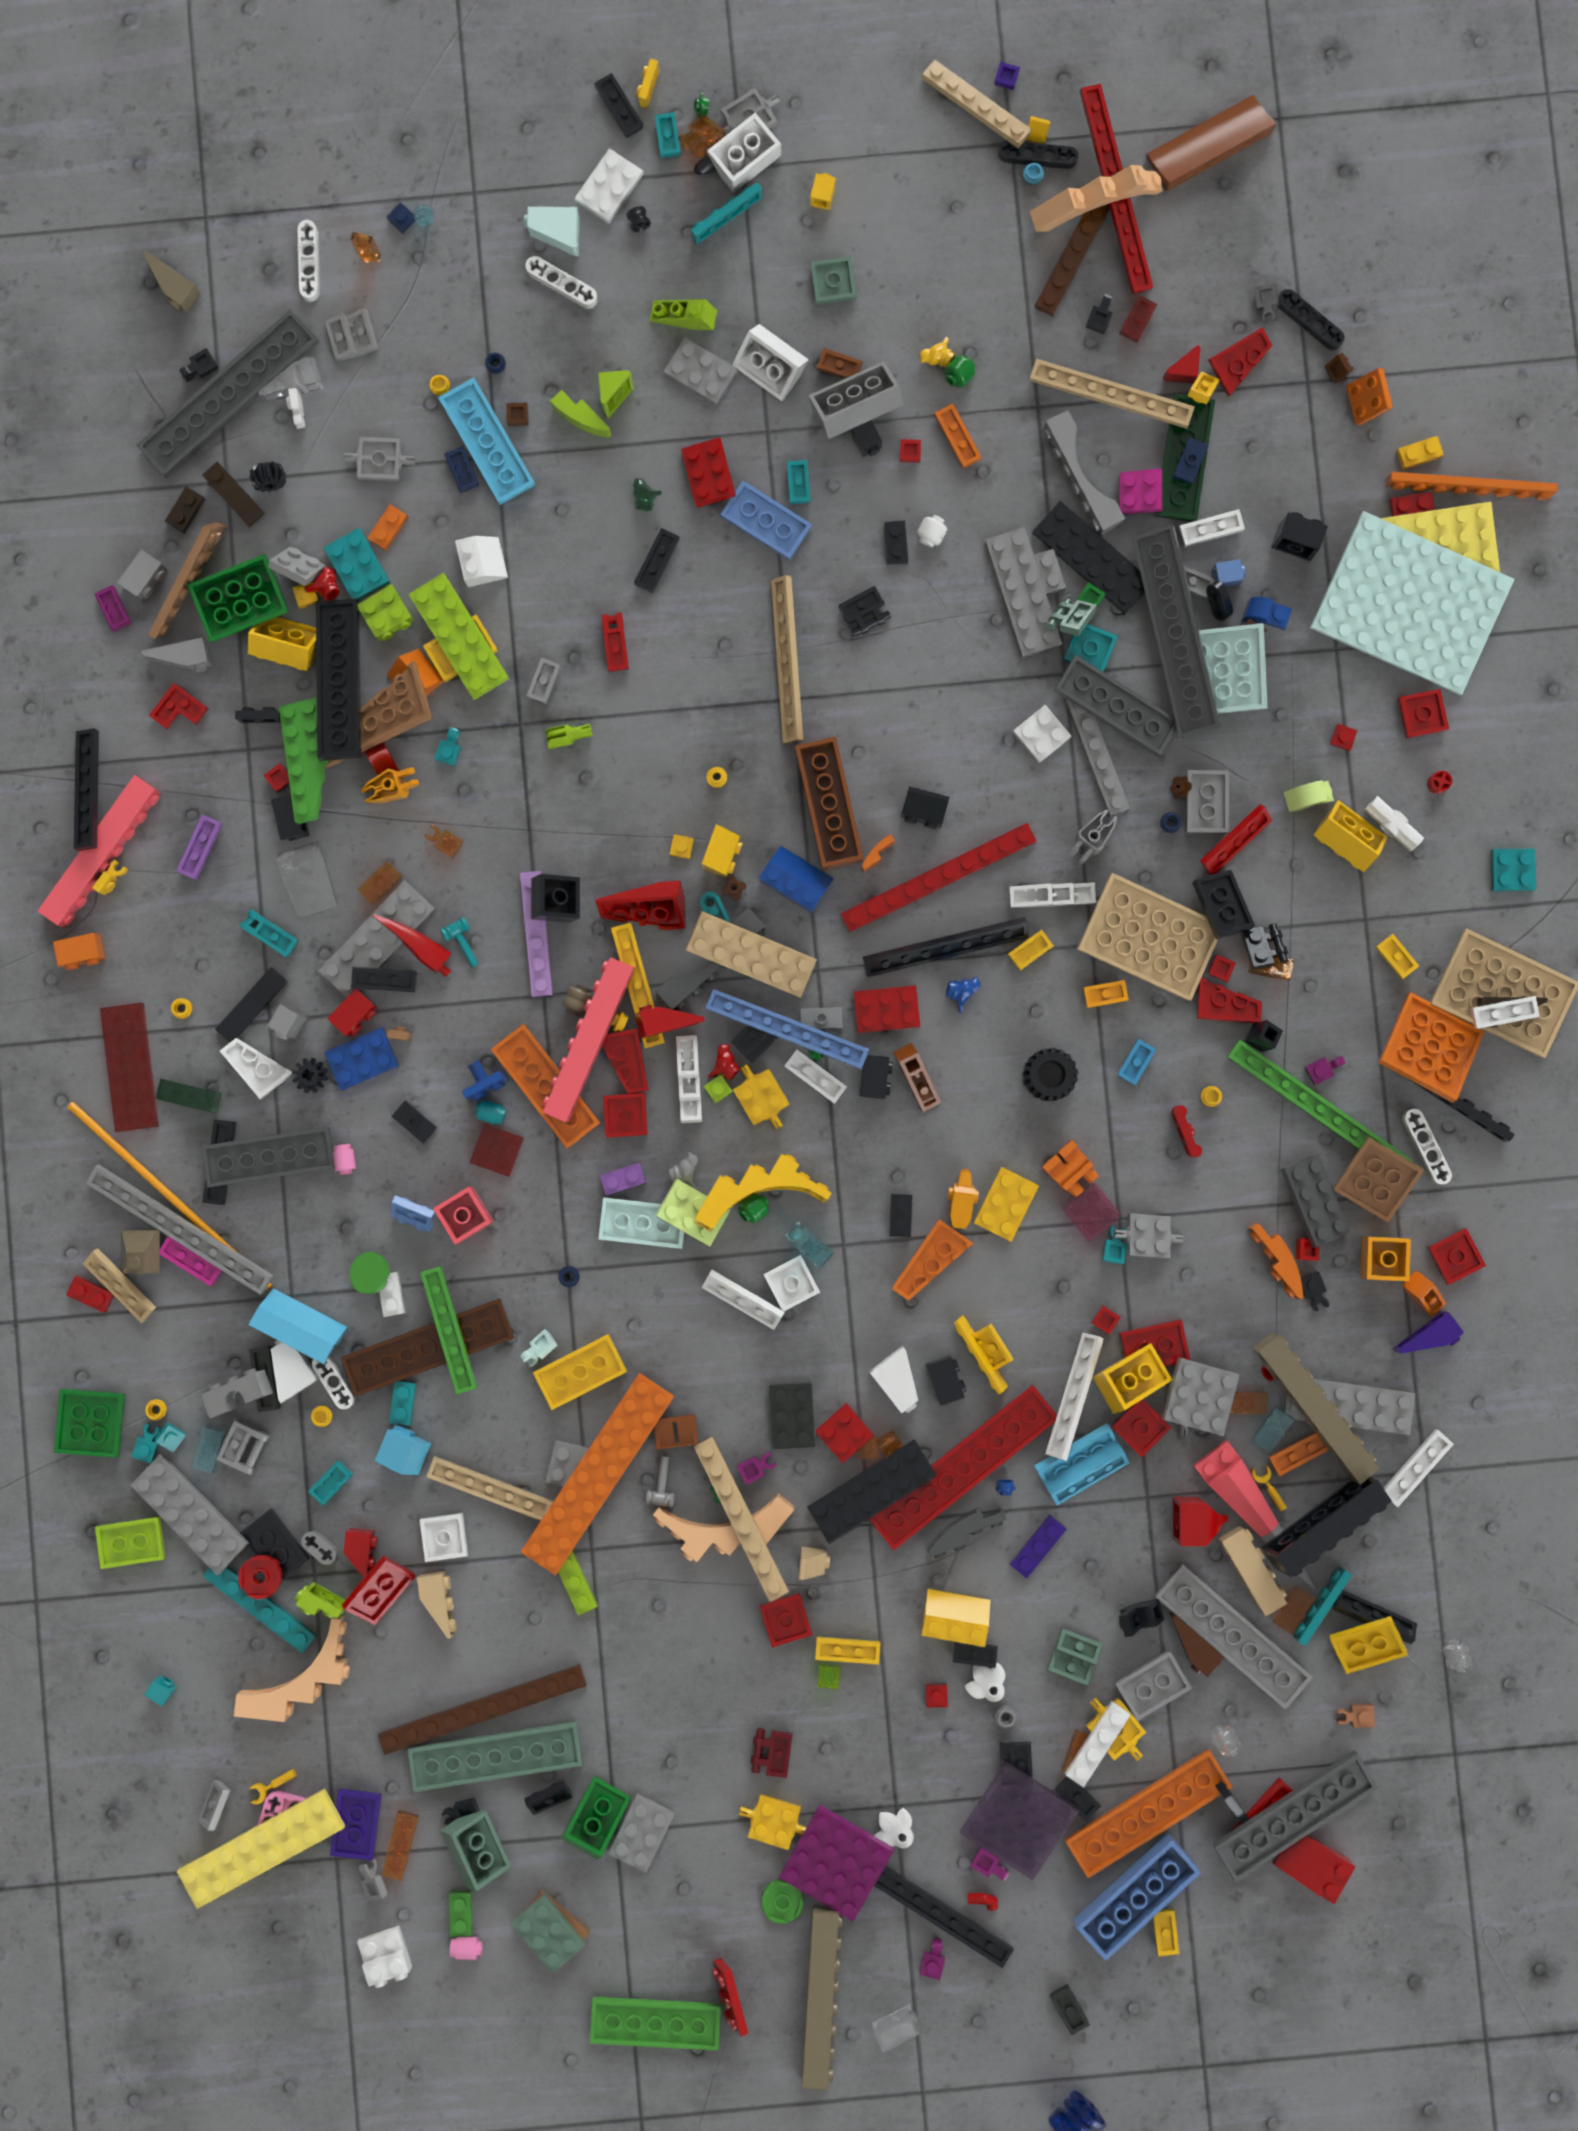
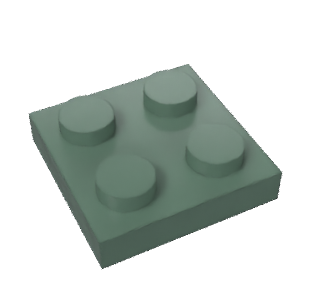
M851 256L810 262L816 305L857 299Z

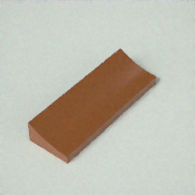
M1253 94L1147 153L1146 158L1153 170L1159 174L1162 181L1161 184L1167 192L1273 133L1277 122L1267 114Z

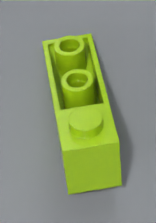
M706 299L653 301L649 320L655 323L691 330H714L718 310Z

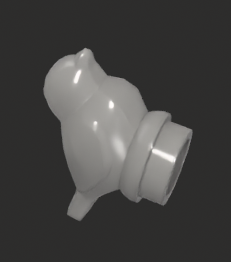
M688 1152V1156L682 1159L679 1165H674L673 1168L669 1169L672 1182L675 1179H679L697 1190L694 1183L695 1169L698 1164L697 1155Z

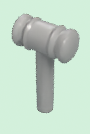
M661 1456L657 1492L647 1491L645 1496L646 1505L668 1506L669 1508H672L674 1505V1494L665 1493L669 1465L668 1456Z

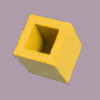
M816 173L810 196V206L826 210L831 209L836 188L835 177L827 173Z

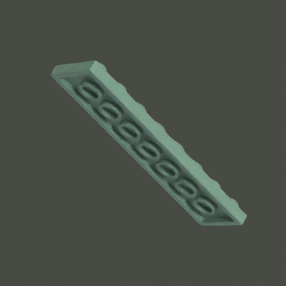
M577 1721L419 1745L407 1749L413 1792L583 1765Z

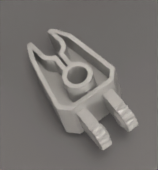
M1104 810L1095 816L1075 836L1077 844L1069 854L1071 856L1075 855L1080 847L1085 849L1087 852L1080 858L1079 862L1081 864H1084L1090 855H1098L1113 831L1117 821L1116 816L1108 825H1103L1102 819L1109 810Z

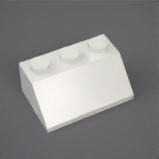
M754 113L708 149L707 153L721 179L735 193L781 156V143L758 115Z
M759 324L748 331L732 366L782 401L801 377L809 359Z

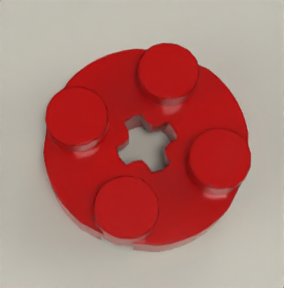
M267 1555L253 1556L242 1565L238 1573L239 1586L253 1599H265L279 1589L283 1578L279 1561ZM259 1571L263 1572L266 1577L262 1583L259 1582L258 1578H255Z

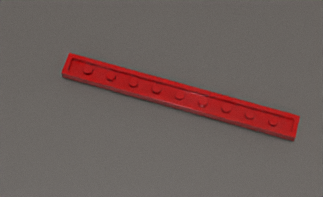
M1100 83L1082 87L1079 93L1100 174L1102 177H1111L1123 170ZM1131 198L1109 203L1131 293L1133 295L1152 290L1153 283Z
M1026 823L844 911L840 915L849 933L1018 852L1036 843L1037 840L1029 824Z

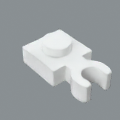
M297 388L288 389L289 397H286L289 410L292 409L294 425H296L297 429L305 428L301 394Z

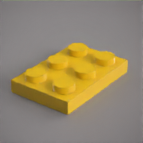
M477 614L472 616V619L495 654L498 652V649ZM436 638L423 645L445 683L458 676Z
M1000 1167L973 1223L1012 1242L1039 1185Z
M1391 1616L1330 1635V1641L1346 1674L1408 1656L1407 1649Z

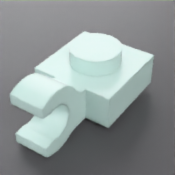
M544 1329L529 1342L532 1347L524 1351L520 1357L524 1362L527 1361L530 1367H533L538 1362V1357L543 1359L558 1345L551 1334Z

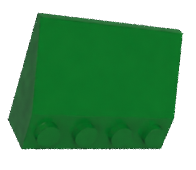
M266 554L187 584L210 643L289 613L276 572L268 568L270 559Z

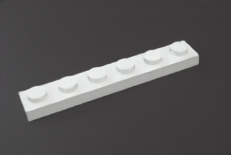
M1082 1333L1046 1455L1067 1461L1104 1340L1102 1337Z

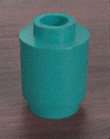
M485 1099L482 1102H478L474 1110V1114H477V1119L493 1125H502L507 1112L503 1105Z

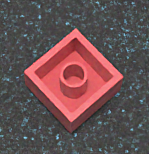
M473 1186L465 1188L433 1208L455 1245L460 1244L494 1223L493 1218Z

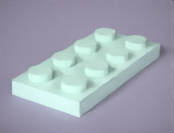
M603 1197L599 1240L682 1249L684 1232L655 1216L661 1204Z

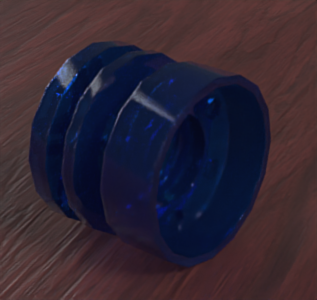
M1076 2090L1069 2094L1070 2099L1066 2098L1063 2101L1067 2111L1058 2107L1048 2117V2121L1054 2131H1102L1107 2126L1095 2105Z

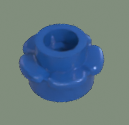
M1002 1479L997 1481L995 1490L1000 1495L1006 1496L1011 1495L1012 1491L1016 1490V1487H1014L1013 1480Z

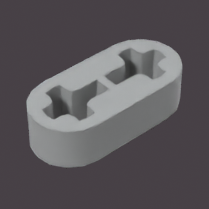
M311 1530L303 1535L301 1539L303 1548L320 1563L329 1565L337 1559L338 1549L318 1531ZM312 1536H315V1543L319 1545V1547L315 1544L309 1545V1539L307 1537L311 1538ZM321 1548H322L324 1551L331 1550V1551H332V1553H331V1557H332V1558L329 1557V1558L325 1559V1558H324L325 1553L321 1550Z

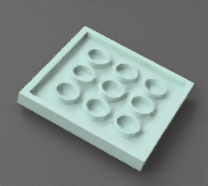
M1264 624L1199 630L1218 713L1268 709Z

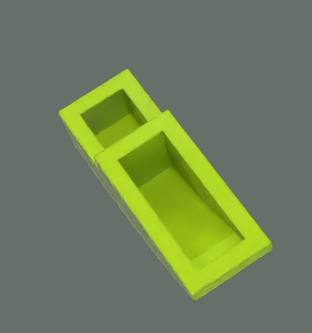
M561 390L550 400L552 409L572 425L597 436L605 438L612 436L610 428L583 399L575 404Z

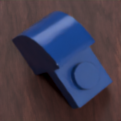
M1252 597L1246 604L1241 622L1246 623L1249 619H1252L1258 624L1263 623L1285 630L1292 608L1274 603V599Z

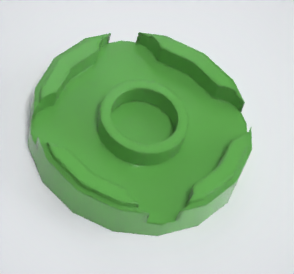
M375 1252L360 1254L350 1268L351 1284L355 1290L363 1294L380 1292L388 1282L386 1280L390 1276L389 1263L384 1256Z
M777 1879L765 1887L762 1893L761 1906L769 1920L778 1924H787L799 1917L803 1909L804 1897L802 1891L781 1879Z

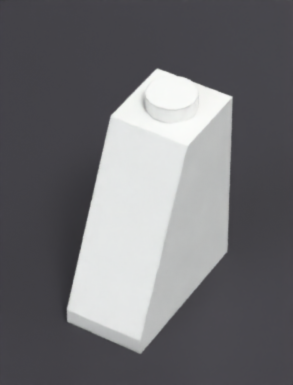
M277 1340L274 1342L276 1346L271 1349L278 1400L280 1403H283L319 1378L305 1354Z
M902 1345L869 1372L901 1413L904 1411L909 1413L917 1406L918 1397L907 1352Z

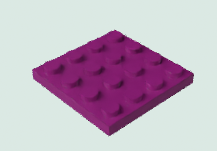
M819 1804L783 1867L779 1878L854 1922L893 1854L894 1847Z

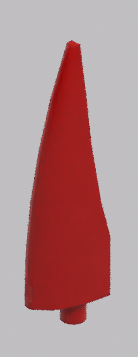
M376 914L372 916L396 935L427 968L435 974L440 972L445 977L449 975L451 970L443 964L452 954L451 952L408 926Z

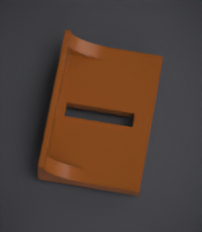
M695 1414L660 1418L654 1427L656 1450L699 1444ZM673 1422H677L679 1442H675Z

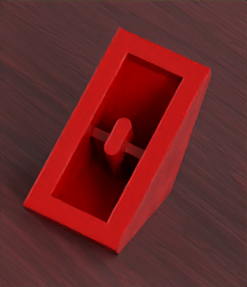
M1200 346L1194 347L1168 368L1163 379L1168 382L1194 384L1198 377Z
M385 741L365 751L368 760L378 775L387 769L400 771Z

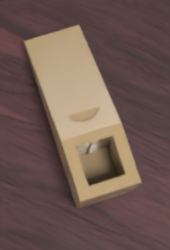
M446 1570L420 1574L417 1577L420 1601L447 1639H450L457 1630L455 1618L452 1619L451 1610H454L453 1598L449 1597L448 1589H451L450 1577L446 1576Z

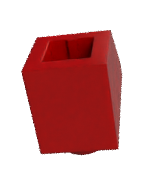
M349 1528L345 1533L343 1553L358 1572L365 1577L375 1566V1558L372 1557L373 1549L376 1550L378 1537H375V1530Z

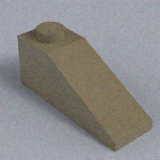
M145 250L143 255L163 293L169 301L167 303L175 310L181 309L187 313L201 293L192 282Z

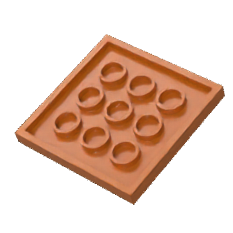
M1410 992L1404 1000L1378 1063L1454 1103L1458 1099L1485 1031L1474 1029V1026Z

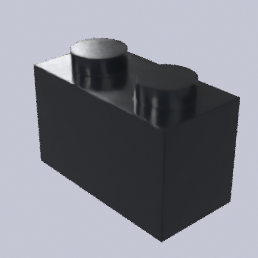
M867 1056L862 1068L860 1097L885 1100L886 1095H890L891 1083H887L888 1074L892 1075L893 1062H889V1057Z
M949 1355L926 1363L941 1406L965 1398L963 1392L967 1390L963 1379H958L956 1372H959L960 1369L956 1359L952 1360Z

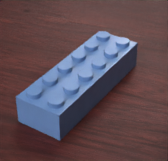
M1167 1832L1073 1919L1076 1928L1106 1961L1200 1875L1201 1871L1197 1864Z

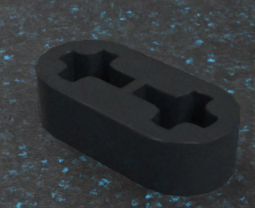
M1217 580L1210 584L1206 589L1212 613L1216 619L1224 621L1233 614L1228 590L1221 581Z

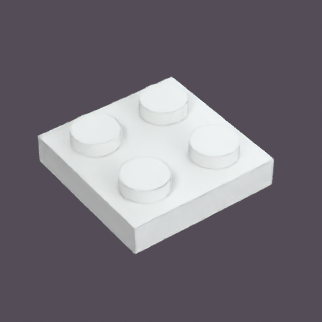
M1046 705L1013 730L1014 735L1039 764L1072 737Z
M801 1255L763 1274L782 1311H786L820 1293Z
M463 1513L420 1519L425 1562L468 1556Z

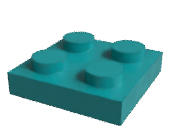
M1087 624L1079 636L1073 635L1063 661L1070 663L1072 658L1077 655L1104 672L1118 636Z
M1492 849V892L1535 891V849Z

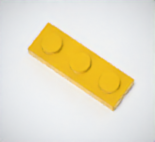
M817 1637L815 1660L879 1665L880 1641Z

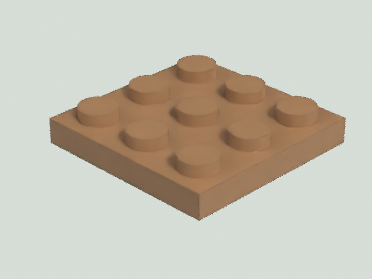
M1368 1136L1334 1185L1333 1190L1389 1223L1424 1170Z

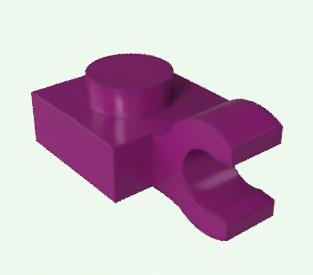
M1342 1056L1329 1062L1323 1057L1305 1066V1069L1313 1084L1317 1085L1333 1077L1332 1070L1346 1063Z
M981 1845L970 1866L988 1878L993 1873L1005 1881L1009 1875V1869L998 1864L1000 1857Z
M933 1938L931 1951L923 1952L919 1975L938 1980L941 1979L945 1956L940 1955L943 1946L941 1944L942 1939Z

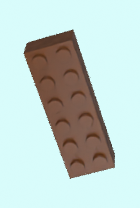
M836 737L795 745V753L822 871L862 863L864 858Z

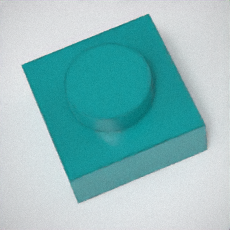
M167 1422L155 1438V1442L174 1452L186 1436V1433Z

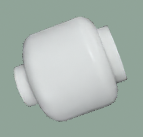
M937 515L924 517L917 530L918 541L931 548L939 546L947 532V527L943 524L945 520Z

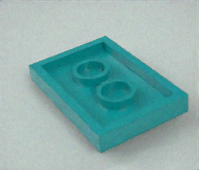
M360 527L323 547L352 599L357 598L359 601L390 584L387 575Z

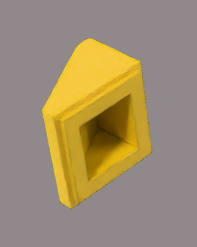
M1031 116L1028 127L1032 130L1026 141L1045 144L1050 121Z

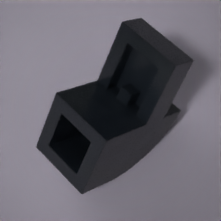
M1159 1600L1142 1601L1121 1609L1119 1625L1125 1637L1135 1635L1140 1629L1158 1626L1164 1620Z

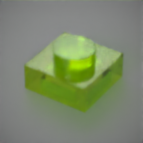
M819 1664L817 1687L839 1689L841 1666Z

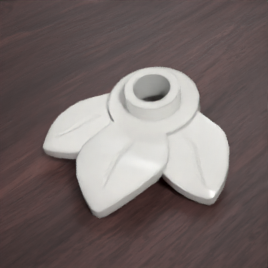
M996 1663V1668L991 1669L973 1665V1678L975 1681L965 1685L966 1691L976 1699L986 1698L991 1702L1000 1701L1005 1693L1003 1686L1005 1671L999 1663ZM993 1686L998 1689L996 1695L990 1693V1688Z
M902 1808L897 1813V1816L889 1812L879 1813V1824L882 1830L876 1833L875 1837L892 1847L895 1845L899 1848L909 1847L914 1840V1834L911 1830L912 1818L909 1812ZM901 1833L906 1835V1841L900 1840L899 1835Z

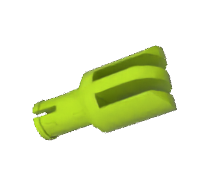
M590 723L571 727L567 724L545 729L549 749L572 745L577 739L593 737Z

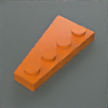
M938 1219L891 1289L909 1301L969 1248L973 1242Z

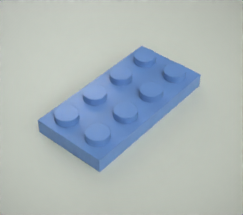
M742 481L735 491L736 496L729 500L720 514L721 518L790 561L812 528V524L750 484Z

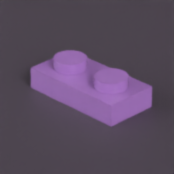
M640 1163L600 1175L606 1195L646 1183Z

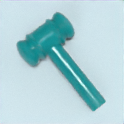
M461 917L460 920H456L452 924L445 926V928H441L440 932L446 941L455 937L471 968L479 963L462 934L465 930L468 931L470 926L467 920Z

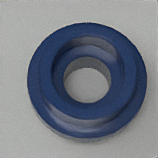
M491 353L485 359V366L489 372L498 374L505 369L506 361L500 353ZM495 361L499 362V365L496 367L492 366Z
M1168 812L1161 817L1160 826L1166 833H1174L1179 830L1181 819L1176 813ZM1167 820H1172L1174 825L1172 827L1168 826Z
M566 1266L559 1272V1281L563 1286L573 1287L579 1282L580 1274L575 1267ZM569 1272L573 1274V1279L570 1281L566 1279V1274Z

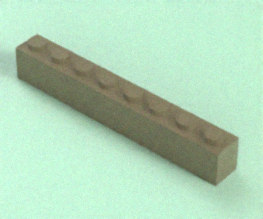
M1270 1333L1254 1346L1252 1350L1350 1479L1361 1485L1380 1469L1375 1463L1377 1459L1370 1451L1365 1450L1363 1440L1357 1434L1354 1435L1352 1433L1350 1423L1345 1418L1339 1416L1338 1407L1332 1401L1329 1402L1327 1400L1325 1390L1320 1385L1314 1383L1312 1380L1314 1378L1313 1374L1307 1368L1304 1369L1302 1367L1300 1357L1294 1351L1291 1352L1289 1350L1287 1340L1282 1335Z
M813 1905L802 2074V2088L828 2090V2083L833 2082V2068H830V2060H834L835 2046H831V2038L836 2036V2024H832V2017L837 2016V2002L833 2001L834 1994H838L839 1980H835V1972L840 1970V1958H836L837 1950L841 1951V1937L837 1935L838 1928L842 1929L843 1916L839 1915L838 1911H834L827 1906Z

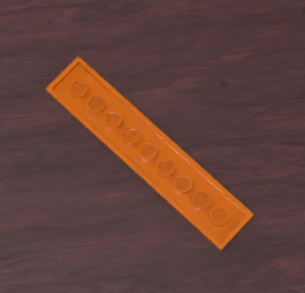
M639 1372L520 1551L521 1553L556 1576L675 1395Z

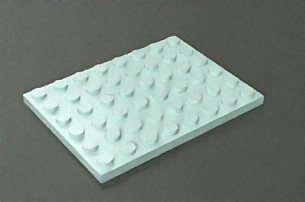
M1363 511L1320 603L1310 629L1460 696L1465 690L1515 579Z

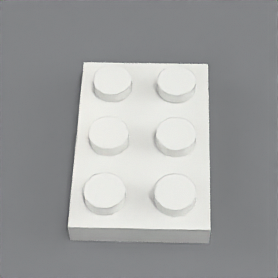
M609 148L575 196V202L609 224L644 175L643 170Z

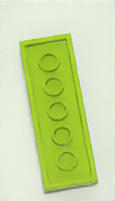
M444 572L409 593L410 598L473 700L478 699L509 680L505 670Z

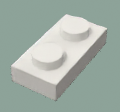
M399 1271L390 1273L386 1280L388 1281L386 1286L379 1292L383 1317L406 1313Z

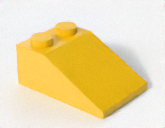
M1151 1343L1092 1377L1113 1414L1126 1410L1172 1381L1171 1376Z

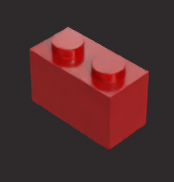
M355 988L327 1019L345 1036H355L362 1029V1023L374 1017L378 1006L361 990Z

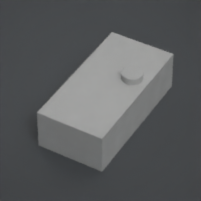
M884 361L809 395L814 415L828 439L904 405L900 387Z

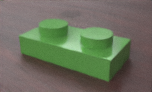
M454 1890L449 1892L450 1937L472 1936L473 1934L472 1890Z

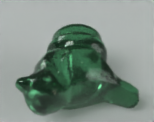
M636 478L632 484L634 487L633 495L636 498L635 509L652 511L654 499L660 496L662 492L660 490L654 491L643 479Z

